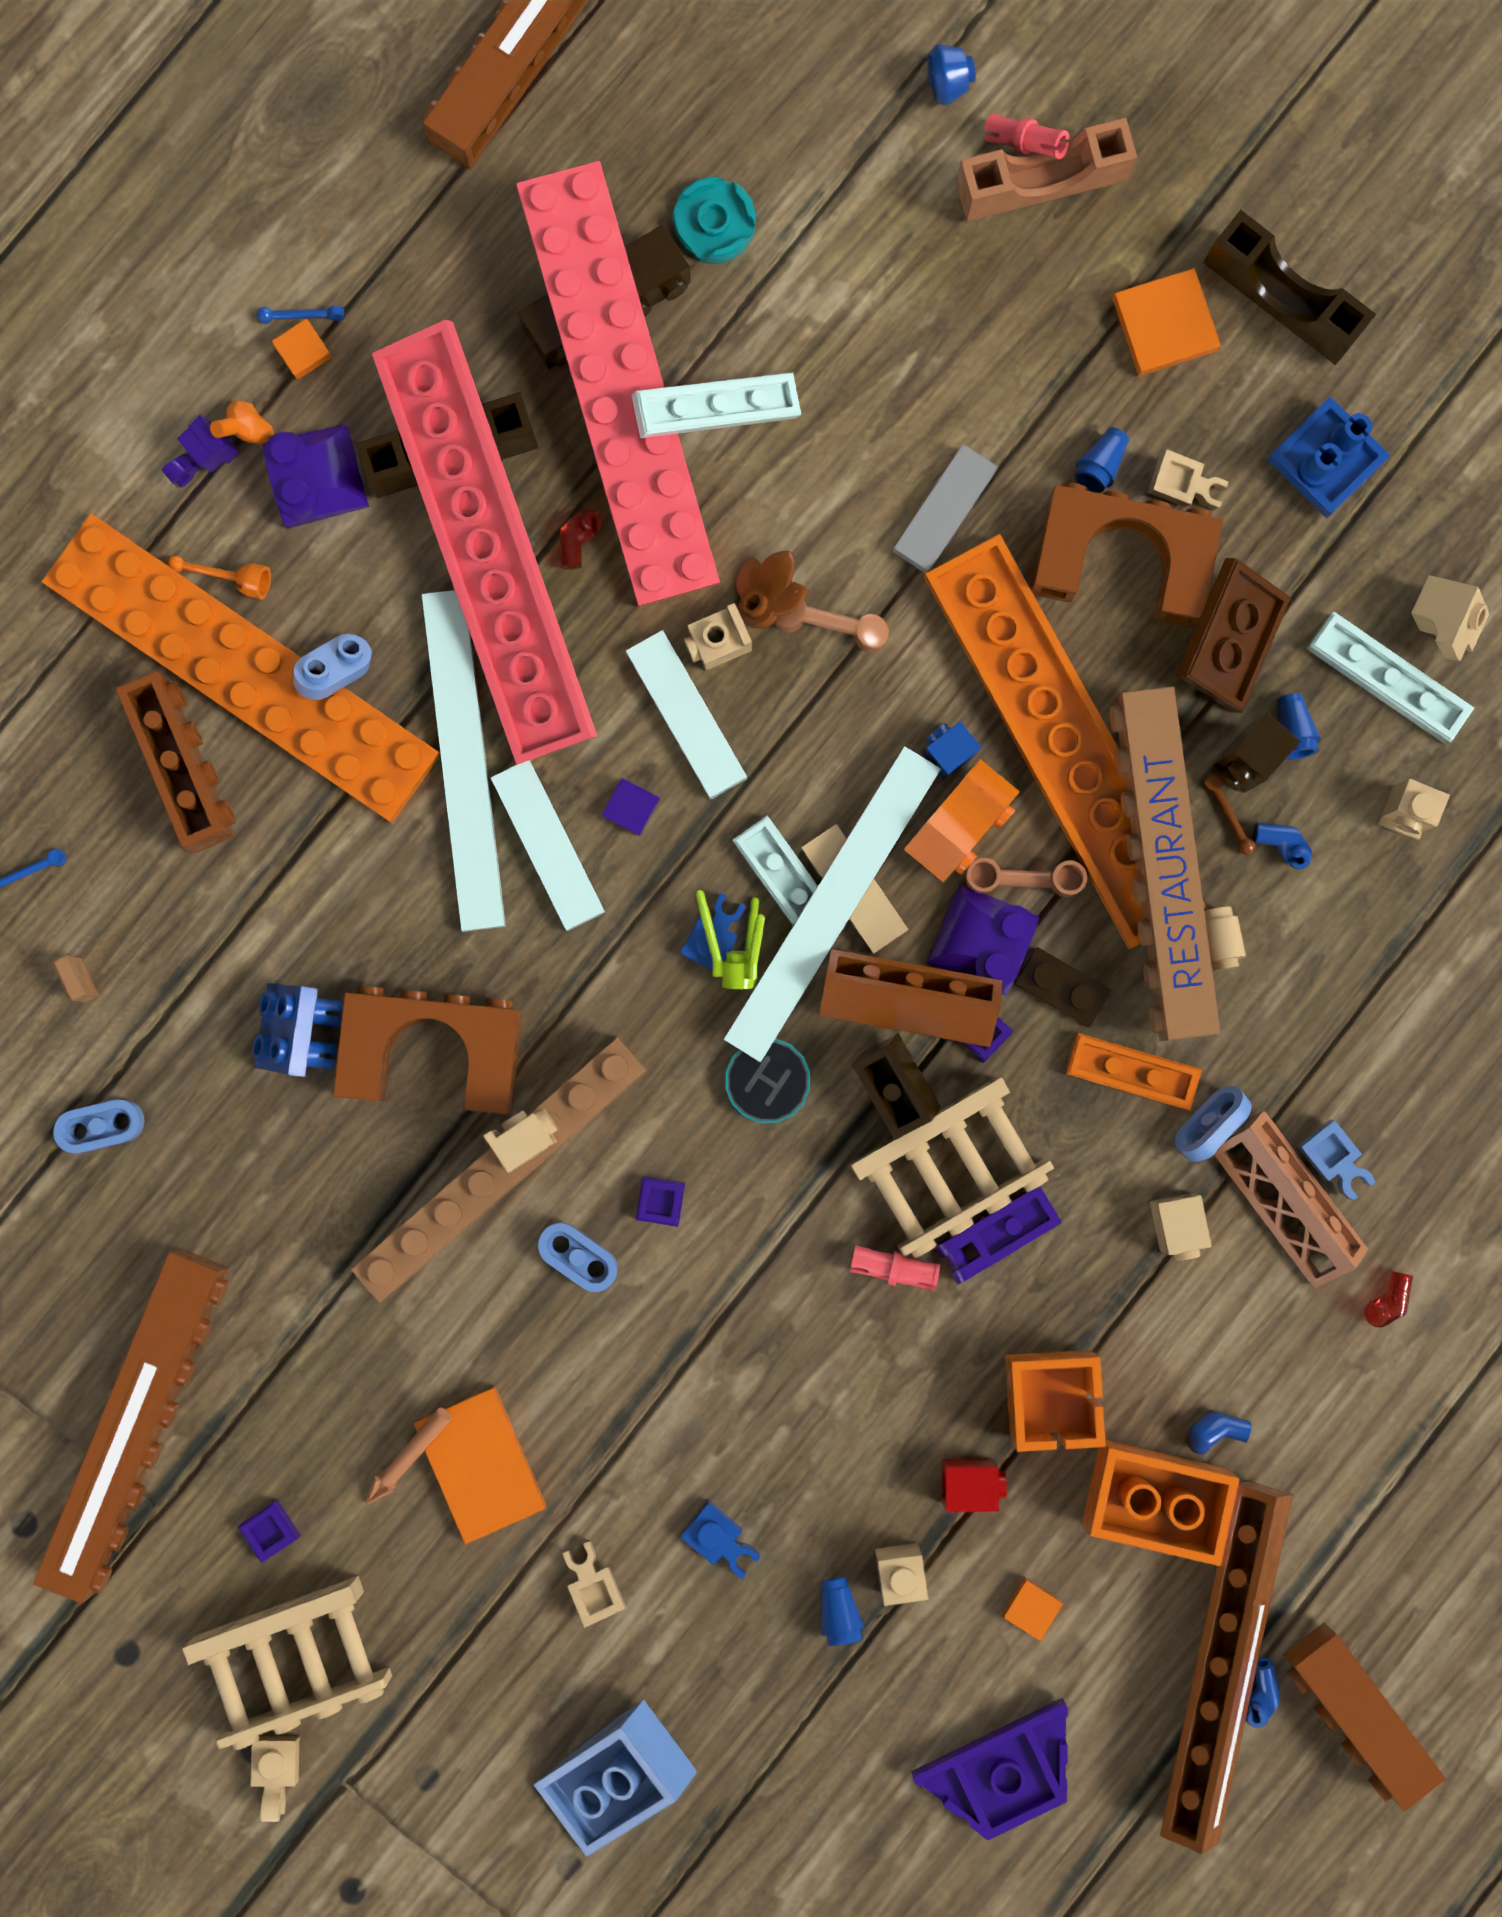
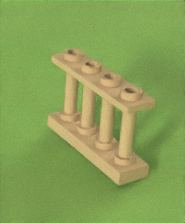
M1002 1077L992 1079L939 1110L933 1121L896 1140L892 1138L849 1163L859 1180L867 1177L870 1183L875 1181L908 1239L897 1245L903 1256L912 1253L913 1257L917 1258L937 1246L934 1239L947 1231L950 1232L951 1236L963 1232L974 1224L971 1217L985 1209L989 1214H992L1007 1206L1011 1202L1009 1195L1023 1187L1026 1192H1029L1049 1180L1046 1173L1054 1169L1050 1160L1043 1159L1034 1164L1002 1109V1106L1005 1104L1001 1098L1010 1093ZM978 1111L982 1117L987 1116L1020 1172L997 1186L964 1129L967 1127L964 1119ZM942 1133L945 1139L950 1138L983 1194L961 1208L927 1152L930 1149L927 1141ZM905 1155L908 1161L913 1160L945 1215L944 1218L924 1230L890 1174L893 1169L889 1163Z
M359 1576L195 1635L182 1648L188 1665L203 1660L205 1665H210L231 1725L226 1727L215 1740L218 1749L230 1745L233 1746L234 1750L245 1748L258 1741L259 1735L274 1729L276 1735L283 1734L301 1724L300 1719L316 1714L317 1719H323L340 1711L343 1708L342 1704L358 1699L359 1704L372 1701L384 1693L383 1689L392 1677L390 1668L372 1673L351 1612L355 1609L354 1604L364 1593ZM328 1614L329 1619H335L355 1680L333 1688L329 1684L310 1626L313 1625L312 1619ZM285 1629L288 1635L293 1634L314 1694L293 1703H289L269 1645V1641L272 1640L271 1634ZM244 1644L246 1650H252L272 1708L271 1711L250 1719L246 1715L227 1659L230 1656L229 1650Z

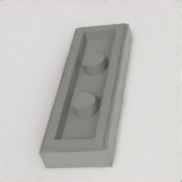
M963 444L895 545L893 553L924 573L931 571L996 473L998 466Z

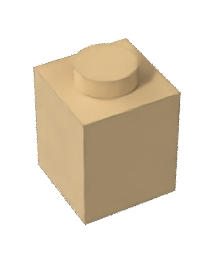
M1187 1193L1150 1201L1160 1252L1169 1256L1174 1255L1175 1261H1182L1200 1257V1249L1212 1247L1201 1195Z
M918 1543L875 1549L880 1591L884 1606L928 1600L923 1558Z

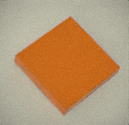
M1195 268L1116 292L1112 298L1138 377L1216 353L1221 348Z

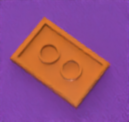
M496 1386L444 1408L450 1413L452 1419L426 1448L425 1452L465 1545L546 1509L545 1500ZM433 1414L413 1423L417 1432Z

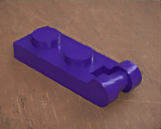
M1039 1186L1032 1191L1023 1192L1002 1209L992 1214H987L975 1221L971 1227L963 1232L945 1238L935 1248L941 1258H947L953 1268L950 1274L956 1284H960L1058 1226L1062 1221ZM972 1242L979 1255L971 1260H967L961 1248Z

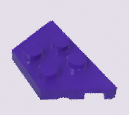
M1060 1698L911 1771L912 1777L919 1787H925L942 1801L944 1807L957 1817H962L970 1823L971 1828L987 1841L1067 1802V1705L1064 1699Z

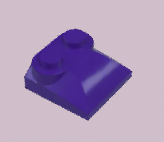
M347 425L298 435L290 432H281L273 435L267 443L263 444L264 459L274 498L283 523L288 529L369 507Z
M959 884L926 963L943 970L1003 980L1001 995L1006 996L1018 974L1034 936L1039 916L1030 913L1021 906L1011 905L989 895L976 893L969 887Z

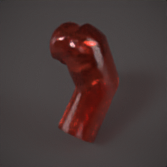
M592 509L582 510L562 526L560 530L561 568L569 570L582 568L581 547L596 535L602 527V517L597 511Z
M1391 1271L1388 1292L1370 1301L1365 1306L1364 1317L1370 1325L1382 1328L1406 1315L1413 1275Z

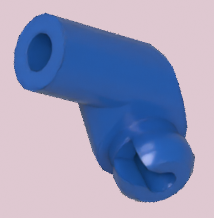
M1256 823L1253 832L1255 844L1275 846L1285 862L1293 869H1304L1310 864L1312 850L1297 828L1286 825Z
M1209 1412L1191 1426L1188 1432L1187 1445L1194 1453L1205 1454L1209 1451L1210 1447L1214 1446L1223 1437L1246 1443L1250 1437L1252 1425L1250 1421L1219 1412Z
M1258 1658L1254 1677L1255 1685L1251 1691L1245 1720L1253 1728L1264 1727L1280 1703V1691L1274 1662L1269 1658Z

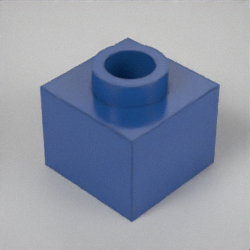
M959 721L952 728L945 723L929 735L926 740L930 745L926 748L923 755L928 761L941 768L938 774L945 780L976 756L982 747L962 722Z

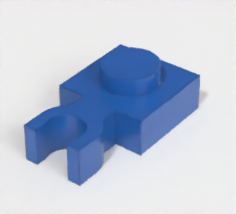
M723 893L720 894L716 901L715 916L712 920L722 961L726 960V952L731 951L738 938V935L730 932L728 928L730 924L739 920L746 908L745 905L740 903L735 914H724L721 906L727 895ZM700 916L680 954L712 971V958Z
M710 1500L707 1501L681 1533V1538L712 1565H715L721 1556L725 1557L729 1561L730 1569L740 1579L746 1576V1570L737 1564V1558L743 1554L749 1555L755 1562L761 1558L760 1553L751 1545L742 1544L736 1540L742 1532V1527Z

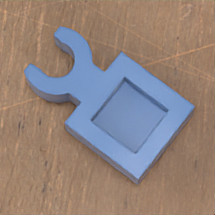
M1329 1120L1297 1146L1324 1181H1330L1337 1176L1338 1189L1347 1199L1355 1200L1358 1198L1351 1189L1353 1178L1360 1177L1367 1186L1375 1184L1374 1177L1369 1171L1357 1168L1354 1165L1353 1161L1360 1157L1362 1153L1335 1120Z

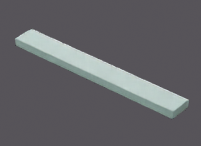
M455 590L422 594L461 931L468 932L506 927L471 634Z
M904 746L724 1038L725 1041L757 1061H762L941 768Z

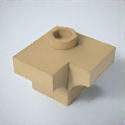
M1431 575L1428 576L1411 613L1420 631L1437 636L1435 641L1443 658L1456 662L1461 661L1465 650L1473 651L1489 616L1487 605L1484 602L1479 587Z

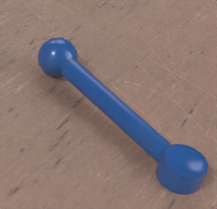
M331 306L328 309L272 311L268 307H261L257 310L256 315L258 321L263 324H268L274 319L329 318L339 321L344 319V308Z
M59 849L49 851L47 858L0 878V888L50 865L56 867L63 866L67 860L66 854Z

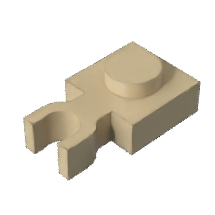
M1166 449L1160 452L1147 493L1183 507L1191 505L1193 498H1196L1201 506L1214 511L1221 507L1222 502L1212 499L1209 495V489L1212 486L1222 490L1227 487L1229 481L1218 477L1210 479L1201 477L1205 464Z
M591 1541L583 1544L588 1555L587 1560L583 1564H577L573 1560L571 1551L562 1553L567 1566L575 1571L579 1578V1581L568 1585V1589L584 1628L626 1609L610 1567L597 1572L594 1565L596 1554Z

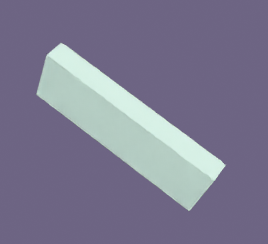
M767 815L734 838L733 843L792 926H794L818 885Z

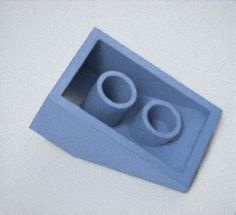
M642 1700L616 1717L539 1778L534 1783V1786L587 1857L676 1802L697 1773V1770L647 1703Z

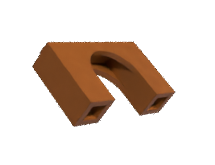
M1066 482L1062 486L1055 485L1048 499L1030 587L1032 593L1035 596L1071 603L1078 592L1088 543L1097 535L1109 530H1130L1145 537L1154 546L1161 561L1162 576L1153 620L1195 628L1208 600L1224 519L1214 518L1211 512L1204 509L1191 508L1187 511L1171 509L1169 503L1160 500H1147L1145 503L1128 500V495L1117 491H1106L1103 494L1089 492L1086 486L1078 483Z
M358 986V994L345 993L333 1097L384 1101L389 1056L396 1038L403 1030L414 1023L424 1020H438L451 1026L460 1035L467 1048L469 1063L464 1110L512 1114L523 1011L512 1009L513 1001L487 999V1005L484 1007L469 1005L470 997L444 994L443 1002L427 1001V992L401 990V997L394 998L384 997V988Z

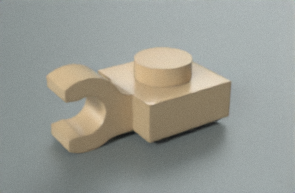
M259 1736V1740L252 1744L251 1787H264L261 1802V1822H279L280 1814H285V1786H296L299 1782L300 1736Z

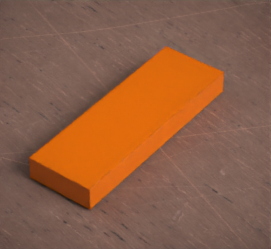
M1076 1033L1064 1074L1191 1111L1202 1069Z

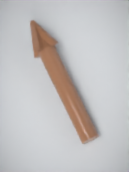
M438 1408L385 1470L380 1469L378 1475L374 1476L366 1504H371L393 1492L394 1488L399 1486L398 1480L451 1421L452 1417L447 1410Z

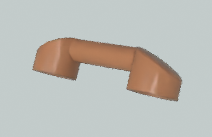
M804 600L794 612L789 615L778 616L774 622L784 632L797 631L806 623L854 635L858 647L866 652L881 650L886 645L889 637L887 623L878 615L867 614L857 619L808 607Z
M979 858L969 865L965 874L966 883L969 888L980 894H988L997 886L1051 888L1055 894L1069 897L1082 891L1087 883L1085 868L1080 863L1071 860L1060 863L1053 871L1000 870L995 861L989 858Z

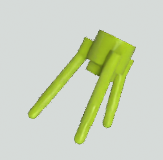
M698 890L696 898L712 958V976L722 977L723 988H756L757 963L765 921L763 914L758 915L759 899L756 897L751 899L744 951L726 952V960L722 961L705 894L702 890Z

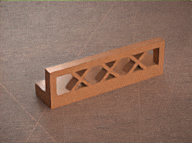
M1265 1110L1251 1117L1241 1130L1232 1134L1217 1149L1214 1154L1314 1289L1355 1270L1368 1250L1366 1245ZM1242 1142L1253 1157L1252 1166L1238 1163L1229 1152V1149ZM1258 1179L1273 1183L1279 1191L1278 1201L1261 1195L1257 1189ZM1284 1214L1300 1219L1305 1226L1304 1236L1288 1231L1283 1224ZM1310 1249L1326 1254L1334 1266L1320 1273L1309 1259Z

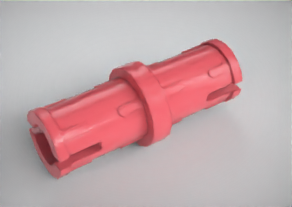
M993 113L985 122L984 130L994 132L993 134L985 133V141L1014 147L1015 151L1020 154L1027 155L1035 152L1051 156L1055 159H1062L1069 147V142L1059 141L1060 139L1068 140L1070 138L1068 131L1038 125L1035 119L1023 118L1020 121Z
M856 1245L850 1273L886 1280L887 1285L896 1286V1283L935 1292L940 1264L904 1257L901 1252L895 1250L894 1254Z

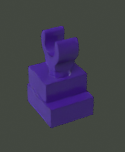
M199 415L188 426L189 428L177 438L187 450V453L181 454L162 468V472L171 483L174 484L176 482L180 488L187 485L193 479L199 466L213 472L223 462L229 464L240 453L227 436L215 438L210 431L212 421L202 415Z

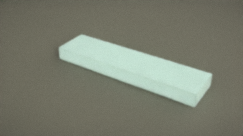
M793 373L641 390L631 395L640 438L796 419L801 415Z
M1335 612L1328 616L1306 648L1445 745L1452 742L1474 709L1470 704Z
M662 630L626 650L627 656L710 800L746 780L747 776L664 631Z
M531 761L515 765L491 777L566 931L606 913Z

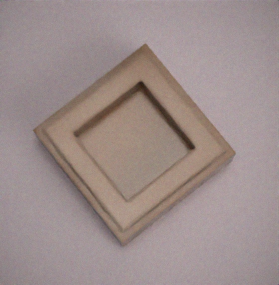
M66 955L53 962L55 971L69 1000L88 1002L99 996L81 957Z

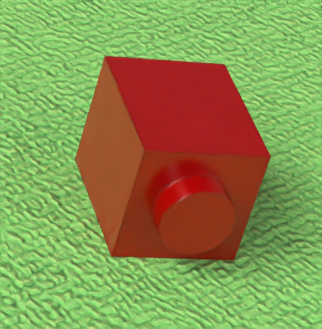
M942 1459V1504L946 1512H999V1498H1006L1007 1482L1005 1471H999V1467L994 1459Z

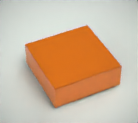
M307 318L272 340L273 345L297 381L333 358Z
M1024 1576L1003 1610L1002 1616L1041 1641L1062 1608L1063 1602Z

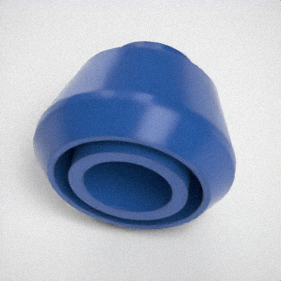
M936 44L928 53L929 79L934 100L947 106L969 91V83L975 82L976 74L972 55L965 56L962 48Z

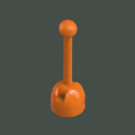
M172 556L167 561V566L178 573L185 570L235 581L238 590L251 598L263 600L270 588L271 572L270 568L265 565L256 563L241 566L236 573L184 562L179 556Z

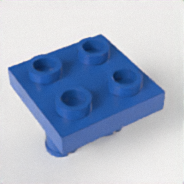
M1330 396L1268 457L1267 461L1327 519L1391 455L1369 435L1373 426L1368 416L1361 413L1350 416Z
M267 983V989L262 994L259 1003V1013L262 1016L260 1034L256 1036L252 1050L253 1057L256 1060L255 1068L304 1077L306 1067L331 1070L334 1067L335 1059L319 1057V1055H336V1045L331 1042L310 1041L313 1024L326 1025L332 1028L338 1027L342 1017L327 1015L326 1011L343 1013L342 1002L340 1000L317 998L318 989Z

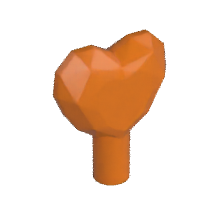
M239 400L232 401L228 405L225 412L226 419L213 421L210 425V431L215 438L235 435L243 441L257 445L267 443L274 435L272 426L258 414L253 404Z

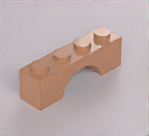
M1122 118L1085 128L1069 141L1068 150L1062 159H1055L1043 154L1015 157L1006 154L1003 149L962 159L956 185L966 222L1128 181L1138 157L1127 118Z

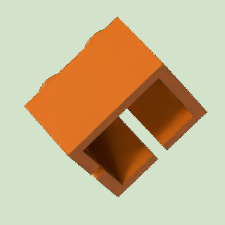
M1092 1350L1005 1355L1010 1443L1017 1452L1057 1450V1441L1050 1434L1057 1432L1058 1441L1065 1449L1106 1447L1104 1409L1095 1399L1103 1398L1101 1360ZM1086 1391H1087L1093 1398H1087V1393H1086Z

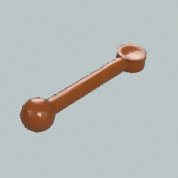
M1210 774L1204 780L1205 789L1213 792L1240 842L1238 846L1239 851L1244 855L1252 854L1255 850V842L1246 837L1220 788L1222 786L1221 779L1217 774Z

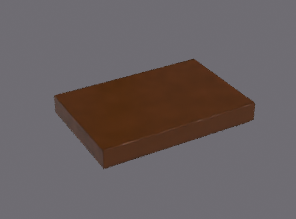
M1225 558L1176 676L1229 711L1243 713L1291 597L1237 558Z

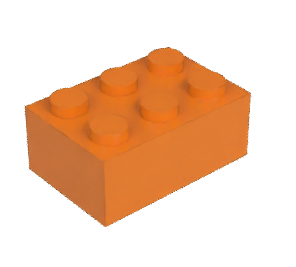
M1105 1440L1106 1447H1098L1081 1523L1088 1534L1105 1540L1221 1566L1240 1478L1224 1467Z

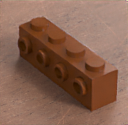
M155 671L117 687L118 696L182 848L198 853L236 837L231 827L232 824L236 823L234 813L226 799L220 800L215 788V785L219 784L218 775L209 760H203L198 746L203 744V740L193 721L187 722L182 707L186 706L187 703L177 682L171 683V681Z
M831 949L819 1016L990 1047L1000 1011L1003 980Z
M1323 1622L1283 1654L1293 1667L1286 1673L1303 1695L1309 1691L1313 1693L1319 1701L1314 1710L1331 1731L1338 1726L1347 1738L1341 1743V1746L1358 1767L1363 1763L1369 1767L1374 1775L1368 1781L1385 1803L1393 1799L1405 1812L1446 1780L1445 1776L1339 1636L1326 1623Z

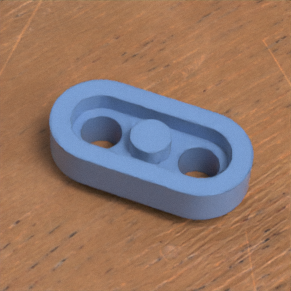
M343 634L301 657L294 666V688L300 695L308 699L320 700L327 698L366 674L372 655L369 644L357 635ZM344 651H352L356 654H347ZM310 670H319L322 674L315 675Z
M1227 1086L1219 1089L1178 1130L1175 1136L1176 1148L1191 1162L1209 1159L1246 1122L1252 1108L1250 1100L1236 1086Z
M112 1100L71 1110L62 1114L56 1121L53 1131L54 1139L62 1150L74 1154L126 1143L137 1138L142 1132L144 1115L141 1108L130 1100ZM121 1113L126 1114L129 1118V1124L125 1129L120 1128L117 1124V1118ZM80 1123L87 1130L86 1136L83 1139H79L75 1134L76 1126Z
M566 1222L554 1223L548 1226L540 1235L538 1249L543 1260L583 1289L590 1292H601L609 1288L615 1281L618 1274V1263L614 1255L572 1224ZM557 1236L566 1237L569 1241L568 1250L558 1251L554 1247V1239ZM593 1261L601 1262L605 1268L604 1274L593 1276L589 1272V1264Z

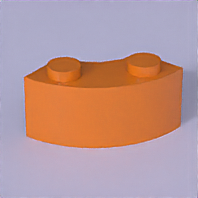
M980 759L904 850L943 883L954 870L962 875L978 856L972 849L992 825L1000 829L1015 812L1010 803L1020 791Z

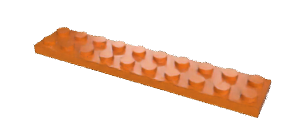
M90 513L42 580V583L392 824L441 756L437 750L345 687L320 700H312L300 695L293 685L294 666L301 658L300 656L92 513ZM310 670L312 674H322L319 670Z
M999 534L925 573L924 579L1080 863L1085 868L1091 883L1127 948L1131 949L1140 944L1138 921L1143 920L1141 903L1135 902L1132 891V879L1137 877L1135 860H1130L1127 852L1126 839L1127 835L1132 834L1130 817L1125 818L1121 808V793L1126 791L1124 774L1119 775L1116 769L1115 751L1119 748L1003 538Z

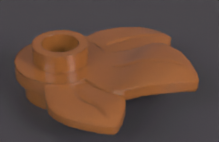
M786 550L773 553L762 564L757 559L751 557L741 567L736 581V590L742 598L738 605V611L746 626L758 629L767 628L776 621L778 616L789 615L794 612L805 599L808 589L799 583L792 582L795 557L791 551Z

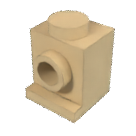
M735 603L727 606L722 611L688 625L690 636L684 639L686 648L693 662L701 660L705 671L752 651L751 638ZM720 630L724 634L723 640L718 643L711 642L708 639L710 632Z
M1407 779L1392 787L1378 825L1418 841L1423 832L1438 827L1450 795L1415 780Z
M542 1108L529 1117L524 1110L501 1125L505 1130L501 1135L497 1130H492L484 1135L506 1171L510 1173L557 1143L553 1133L558 1131V1128L548 1112Z

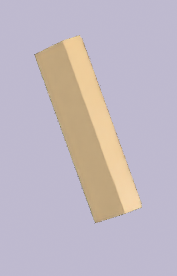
M837 824L801 847L802 852L821 880L847 840ZM873 879L849 918V921L872 955L909 930L875 879Z

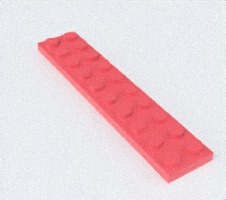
M600 161L516 183L638 607L719 585V576L678 434L640 438L631 395L636 391L665 387Z
M445 319L373 352L374 362L516 765L597 737L453 321Z

